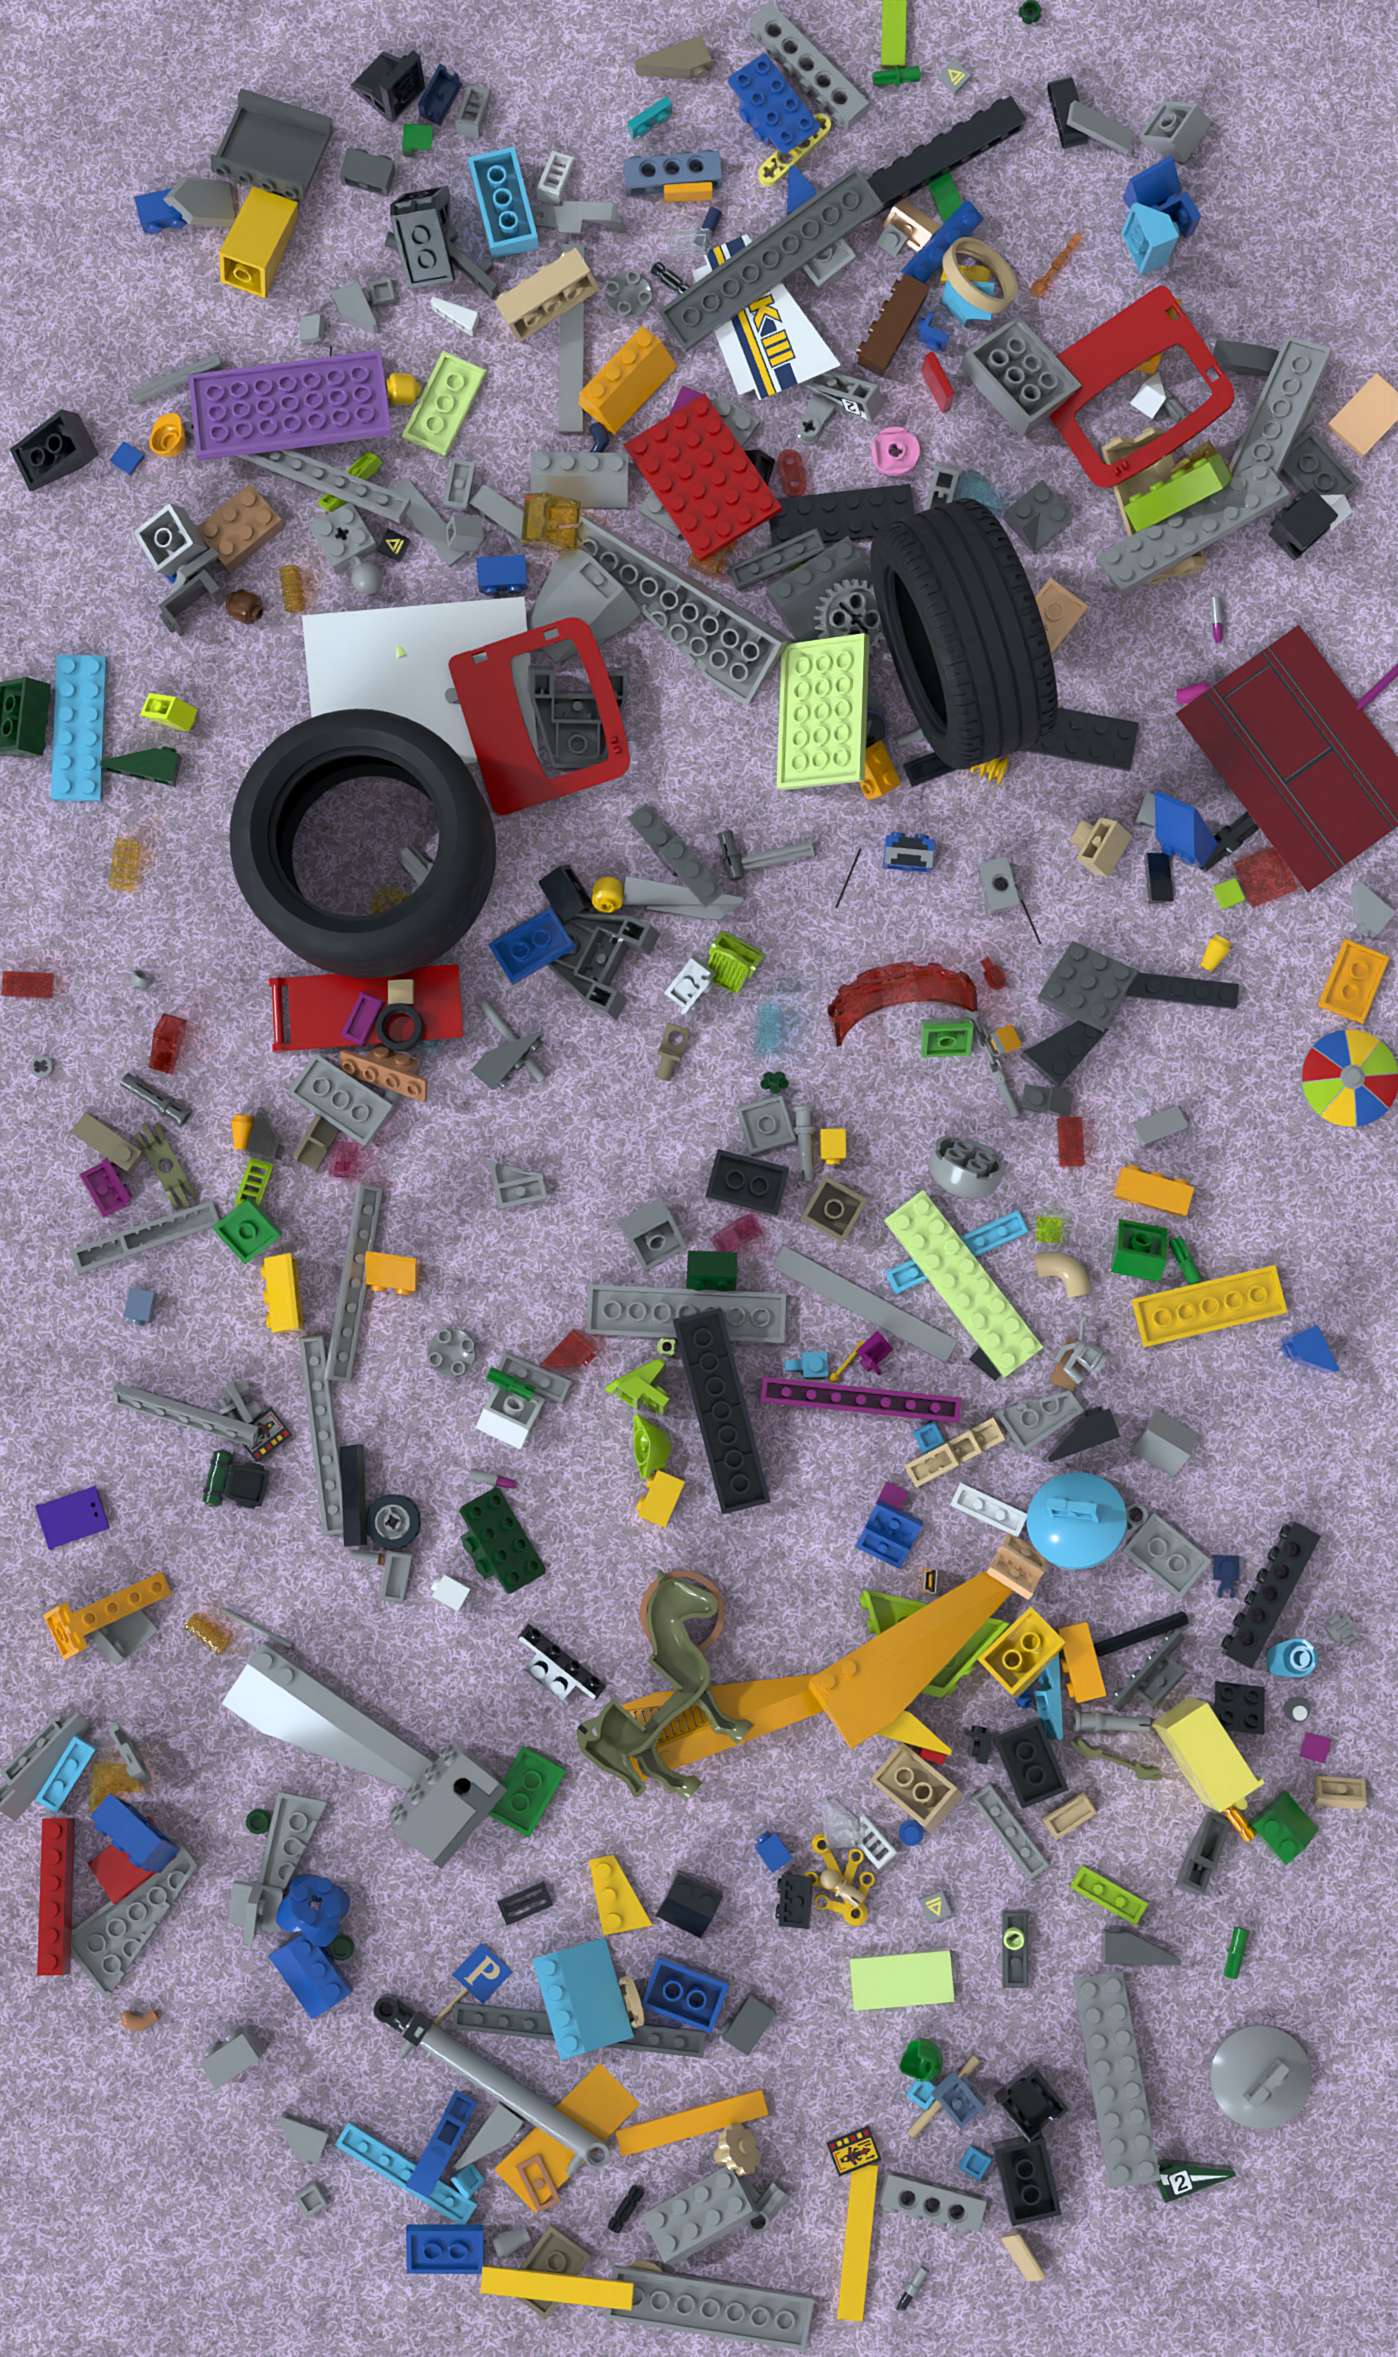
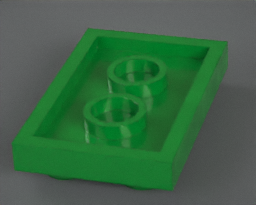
M522 1746L503 1780L508 1790L490 1810L488 1815L530 1838L563 1778L566 1769L531 1749Z

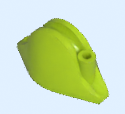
M634 1415V1453L641 1479L644 1480L649 1478L652 1470L666 1469V1460L671 1454L672 1445L668 1434L664 1430L648 1423L642 1415Z

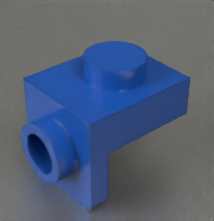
M929 312L926 319L922 317L916 331L920 332L918 341L925 343L926 347L932 351L941 350L944 352L950 335L930 327L934 313Z

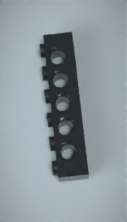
M1290 1521L1289 1524L1285 1523L1282 1526L1278 1535L1281 1539L1277 1547L1273 1545L1267 1555L1269 1562L1266 1568L1262 1567L1259 1570L1255 1579L1258 1583L1254 1591L1249 1590L1244 1599L1246 1606L1243 1612L1236 1614L1232 1625L1235 1627L1231 1635L1226 1634L1221 1643L1223 1648L1222 1654L1250 1669L1253 1668L1321 1537L1294 1521ZM1291 1542L1297 1546V1552L1293 1556H1289L1286 1551L1287 1545ZM1280 1564L1286 1570L1282 1578H1278L1275 1575V1568ZM1270 1586L1274 1590V1596L1272 1599L1266 1600L1263 1592L1266 1587ZM1259 1608L1263 1614L1262 1619L1259 1622H1254L1252 1612ZM1244 1631H1249L1251 1640L1243 1645L1240 1641V1635Z

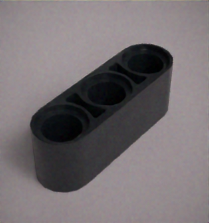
M1069 77L1048 82V96L1054 119H1057L1055 123L1062 148L1067 149L1087 144V134L1067 125L1070 104L1074 100L1080 102L1073 78Z

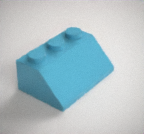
M1136 202L1130 208L1121 234L1140 275L1168 263L1179 237V228L1175 222L1171 221L1168 214Z

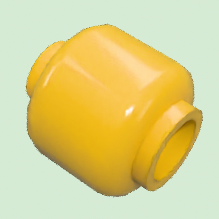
M392 373L388 379H385L387 399H389L392 405H412L416 397H420V382H416L413 374Z
M610 876L598 879L594 883L592 890L593 906L603 913H612L619 910L623 905V884L618 879Z

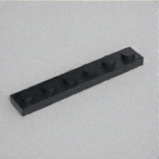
M1138 972L1137 978L1125 997L1236 1009L1239 984Z

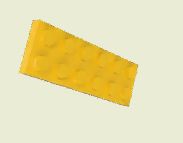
M1276 1265L1131 1299L1142 1347L1288 1313Z

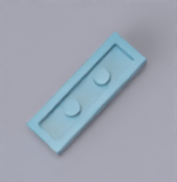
M76 1734L35 1801L54 1813H58L98 1747Z

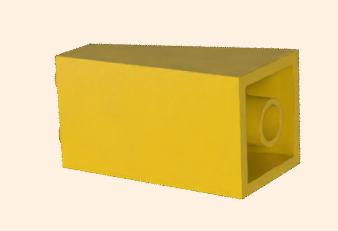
M252 186L219 251L220 282L266 299L298 218V202Z

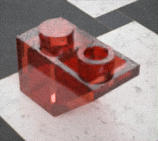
M163 1013L153 1032L149 1068L173 1074L185 1038L187 1020Z

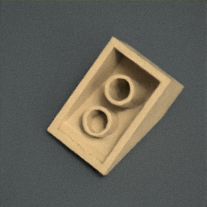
M903 1742L899 1744L870 1779L874 1785L931 1834L964 1796L958 1788Z

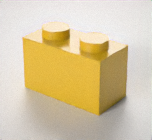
M657 1470L656 1474L651 1473L645 1485L649 1488L646 1497H640L635 1508L640 1511L638 1516L666 1528L685 1481Z

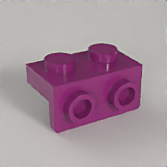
M107 1158L103 1159L102 1163L79 1174V1178L103 1219L129 1206L131 1202L130 1197H132L127 1184L122 1185L118 1178L120 1172L114 1162L110 1163Z

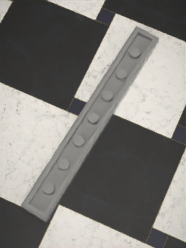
M561 244L560 255L576 247L585 261V244ZM584 300L560 315L559 434H583V408L578 405L579 393L583 389Z
M357 1183L324 1377L326 1380L351 1382L367 1287L365 1255L366 1251L373 1252L383 1193L382 1187Z
M786 1246L782 1248L772 1267L945 1363L958 1342Z
M324 1335L299 1338L323 1536L343 1534L341 1465L330 1380L324 1379L327 1365Z

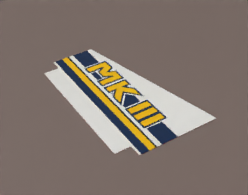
M747 234L704 252L707 265L693 271L695 281L701 280L750 244L752 241ZM782 283L715 331L738 395L755 389L758 399L761 400L840 366L836 357Z

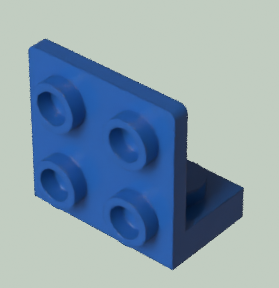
M1188 192L1181 195L1176 193L1169 197L1166 203L1161 206L1154 205L1150 207L1168 214L1171 220L1174 219L1173 222L1177 224L1179 234L1182 233L1185 239L1194 234L1201 218V214Z

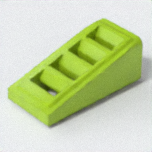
M249 1158L235 1199V1205L238 1206L245 1200L243 1199L244 1195L256 1197V1204L260 1208L262 1207L274 1164ZM253 1166L265 1169V1174L252 1171ZM250 1176L263 1179L262 1184L250 1181ZM247 1185L260 1188L259 1192L246 1190Z

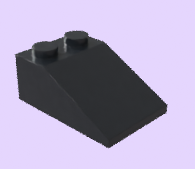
M63 409L59 410L9 449L29 491L32 492L83 468L99 455L79 413Z
M1096 1406L1085 1410V1416L1080 1417L1042 1457L1043 1462L1050 1463L1119 1438L1120 1435L1110 1408L1103 1409L1102 1406Z

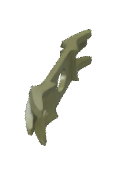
M146 1122L143 1123L142 1127L151 1147H147L139 1132L135 1136L157 1174L168 1199L175 1210L179 1208L171 1192V1189H174L186 1208L191 1207L181 1184L185 1185L194 1199L199 1197L174 1155L159 1122L154 1124L161 1140L158 1143ZM164 1158H169L173 1162L172 1170L167 1173L159 1169V1163Z
M1078 1736L1075 1737L1076 1743L1072 1740L1070 1741L1075 1750L1086 1759L1092 1760L1094 1757H1100L1134 1770L1137 1779L1154 1780L1163 1777L1160 1774L1162 1770L1158 1769L1157 1766L1143 1767L1135 1759L1132 1763L1102 1752L1099 1746H1087Z

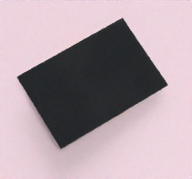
M979 1346L969 1360L996 1381L1001 1374Z

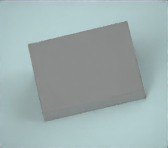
M1155 1409L1131 1452L1174 1477L1191 1456L1199 1434Z

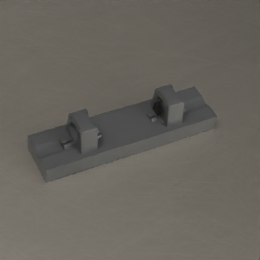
M450 226L445 231V236L452 263L493 300L499 293L498 284L488 276L494 269L493 264L487 258L478 266L453 244L458 239V232Z

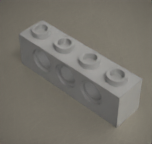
M886 2169L879 2196L880 2205L884 2206L883 2209L892 2213H898V2210L908 2212L909 2217L918 2220L926 2217L933 2219L932 2222L943 2227H947V2224L955 2225L959 2231L969 2234L972 2233V2230L980 2231L987 2204L985 2197L982 2195ZM912 2191L914 2197L910 2201L901 2200L902 2193ZM929 2198H937L939 2200L934 2208L926 2207L925 2203ZM959 2204L963 2206L960 2214L953 2215L950 2213L953 2205Z

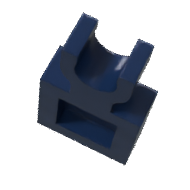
M1213 1555V1580H1220V1586L1217 1588L1218 1598H1222V1590L1224 1588L1229 1589V1598H1235L1232 1581H1239L1240 1556Z

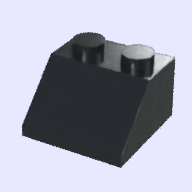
M677 1870L655 1916L701 1939L723 1898V1892Z

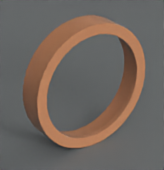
M689 1570L668 1572L665 1574L668 1578H690L702 1583L717 1599L718 1617L716 1626L711 1635L703 1643L696 1646L702 1652L715 1642L723 1628L725 1608L721 1594L708 1578L697 1572ZM658 1579L654 1580L647 1588L640 1605L641 1625L651 1643V1635L647 1623V1607L653 1592L659 1586Z

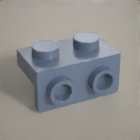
M952 2072L931 2094L954 2123L962 2129L979 2112L985 2117L989 2113L984 2108L987 2104L986 2101L977 2092L975 2094L972 2093L971 2090L974 2086L965 2076L960 2079Z

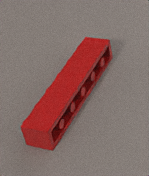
M42 1818L37 1976L67 1975L71 1971L75 1818Z

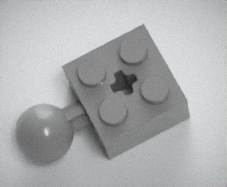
M352 503L343 505L309 525L313 537L335 574L352 566L354 569L352 583L358 592L373 594L380 589L383 583L381 570L372 563H366L364 559L378 551L376 543ZM342 535H346L347 539L343 541L342 538L339 537Z

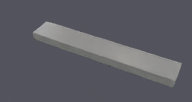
M116 1383L113 1389V1403L250 1447H255L258 1441L257 1426Z

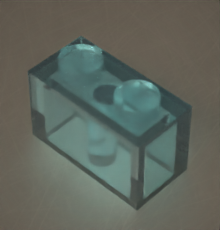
M757 1004L752 1055L777 1057L782 1005Z

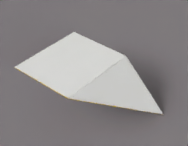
M1159 372L1143 383L1131 401L1132 406L1153 419L1166 399Z
M1320 495L1338 514L1337 519L1330 524L1331 531L1352 513L1345 495Z

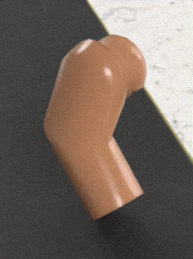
M155 2009L141 2017L134 2016L133 2012L127 2010L121 2014L120 2019L122 2021L121 2025L125 2029L143 2031L159 2021L160 2017Z

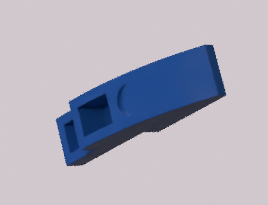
M457 2090L453 2092L406 2184L407 2188L429 2198L478 2103L477 2101Z

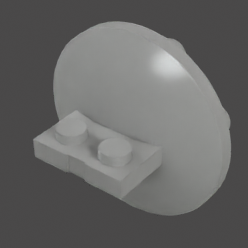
M1256 2024L1235 2030L1219 2044L1212 2057L1209 2079L1216 2102L1232 2120L1250 2128L1269 2129L1288 2122L1302 2109L1311 2088V2068L1304 2050L1293 2037L1279 2028Z

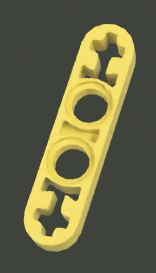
M821 113L813 116L819 124L825 123L824 130L820 128L814 136L808 138L810 141L809 146L805 148L797 146L788 152L793 157L792 162L789 164L782 163L779 159L782 154L777 150L760 166L758 178L762 185L767 187L776 185L789 173L790 166H796L828 136L831 128V121L828 116ZM776 163L778 168L774 170V178L770 176L765 178V171L771 172L775 168Z

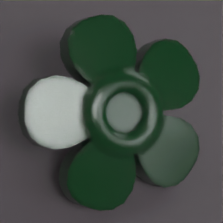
M780 1071L776 1072L775 1075L772 1072H766L763 1075L764 1080L760 1082L761 1088L764 1090L770 1088V1093L777 1094L780 1092V1088L786 1089L789 1086V1081L785 1079V1074Z

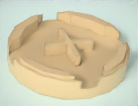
M630 1975L621 1977L619 1984H624L621 1994L629 2019H634L631 2025L635 2028L644 2025V2014L635 1983Z

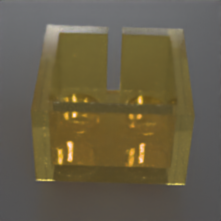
M546 492L525 494L521 543L555 552L576 551L579 528L559 529V525L579 524L581 501Z

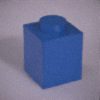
M766 1831L756 1838L758 1843L754 1845L755 1849L772 1873L793 1859L791 1853L775 1831L772 1833Z

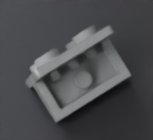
M234 1881L229 1923L244 1926L243 1943L253 1945L255 1936L261 1935L262 1930L278 1932L279 1926L276 1924L278 1907L283 1901V1889Z

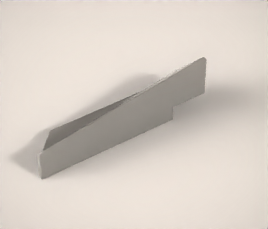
M626 876L623 905L647 906L648 911L720 921L734 909L741 906L744 897L723 894L704 908L688 887Z
M74 1713V1716L71 1718L53 1717L0 1772L5 1780L0 1785V1812L13 1821H16L25 1812L43 1788L76 1734L82 1737L89 1728L90 1722L78 1713Z

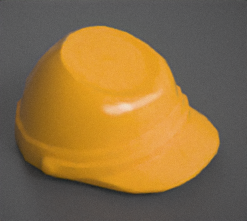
M165 414L154 423L149 444L155 454L165 458H172L184 452L187 438L179 414Z

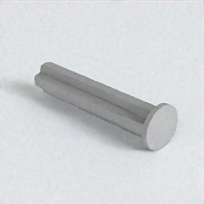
M809 838L808 842L744 856L741 858L742 868L744 871L807 856L814 858L812 841Z

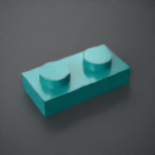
M665 96L627 122V132L631 138L643 137L658 122L659 124L666 122L672 114V102Z

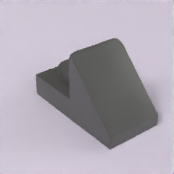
M1025 1084L1021 1109L1069 1118L1073 1093L1054 1086L1046 1088Z

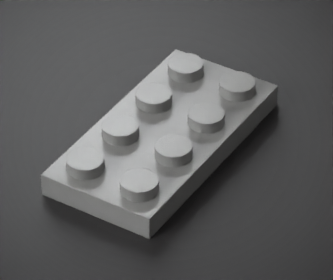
M316 1053L287 1092L288 1095L366 1148H368L395 1109L392 1104Z

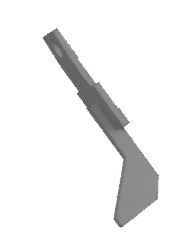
M564 201L563 206L533 205L532 217L535 227L559 228V233L582 234L583 223H599L619 232L627 233V227L622 219L616 217L618 204L614 202ZM543 213V218L537 219V214Z

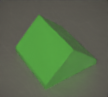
M921 1019V1058L970 1056L974 1028L971 1019Z

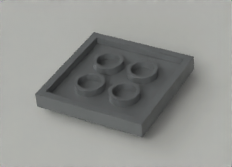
M1072 941L1038 995V1002L1104 1032L1137 978L1138 970Z

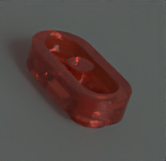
M786 449L779 454L777 459L783 491L788 497L802 496L806 491L807 481L801 456L795 450ZM792 458L794 462L788 464L785 462V459ZM797 481L799 486L793 487L790 483Z

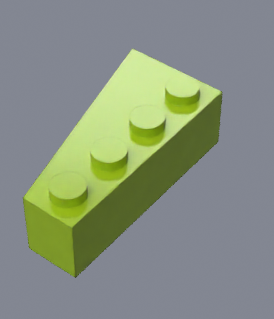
M1220 453L1208 459L1204 457L1192 464V468L1186 471L1184 469L1177 471L1171 475L1172 479L1165 483L1161 480L1149 487L1150 491L1142 494L1140 491L1129 497L1130 502L1124 506V509L1136 532L1148 528L1223 489L1232 480V477Z

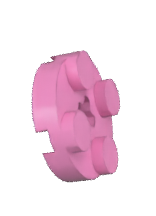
M889 427L881 431L871 448V458L877 470L882 474L892 477L903 476L912 471L920 454L917 438L902 427ZM893 446H897V450L902 451L898 457H893V455L889 454Z

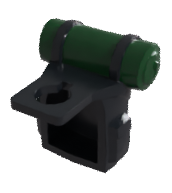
M227 1450L214 1451L212 1459H210L211 1465L206 1486L203 1488L202 1502L210 1507L221 1506L223 1500L234 1501L236 1506L247 1509L261 1507L267 1490L269 1470L264 1469L263 1465L252 1462H245L244 1465L238 1464L233 1461L234 1455Z

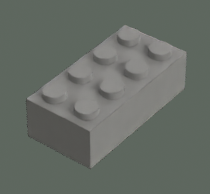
M725 2166L645 2213L642 2217L663 2262L674 2266L759 2216L760 2213L742 2177H739L735 2170L731 2171Z

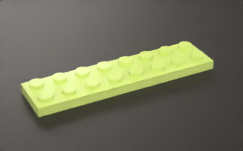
M924 1190L920 1191L883 1220L1003 1378L1043 1348Z

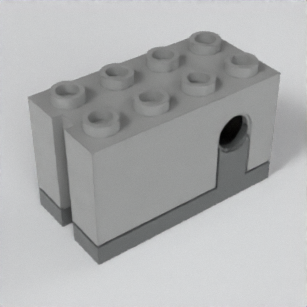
M456 1740L442 1748L439 1753L440 1757L434 1764L431 1763L425 1768L421 1780L409 1787L405 1799L393 1806L389 1816L395 1833L441 1869L508 1790L497 1773Z

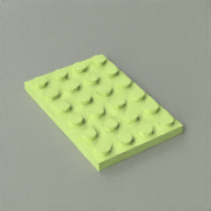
M862 633L792 643L786 646L781 655L777 789L789 790L865 781L869 635Z

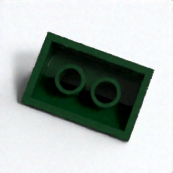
M28 677L0 682V755L24 758L43 756L46 746L45 733L48 725L47 715L51 700V684Z

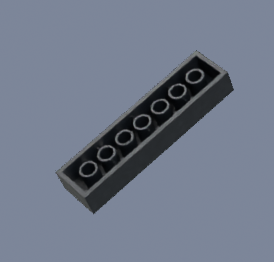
M721 1306L673 1318L722 1515L770 1503Z

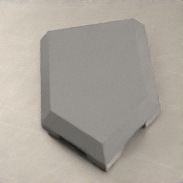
M182 177L163 199L170 207L173 206L183 215L182 218L189 225L231 228L236 220L230 184L227 181Z

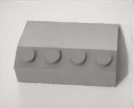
M1016 316L968 350L959 367L1021 437H1024L1038 427L1082 386L1019 316Z

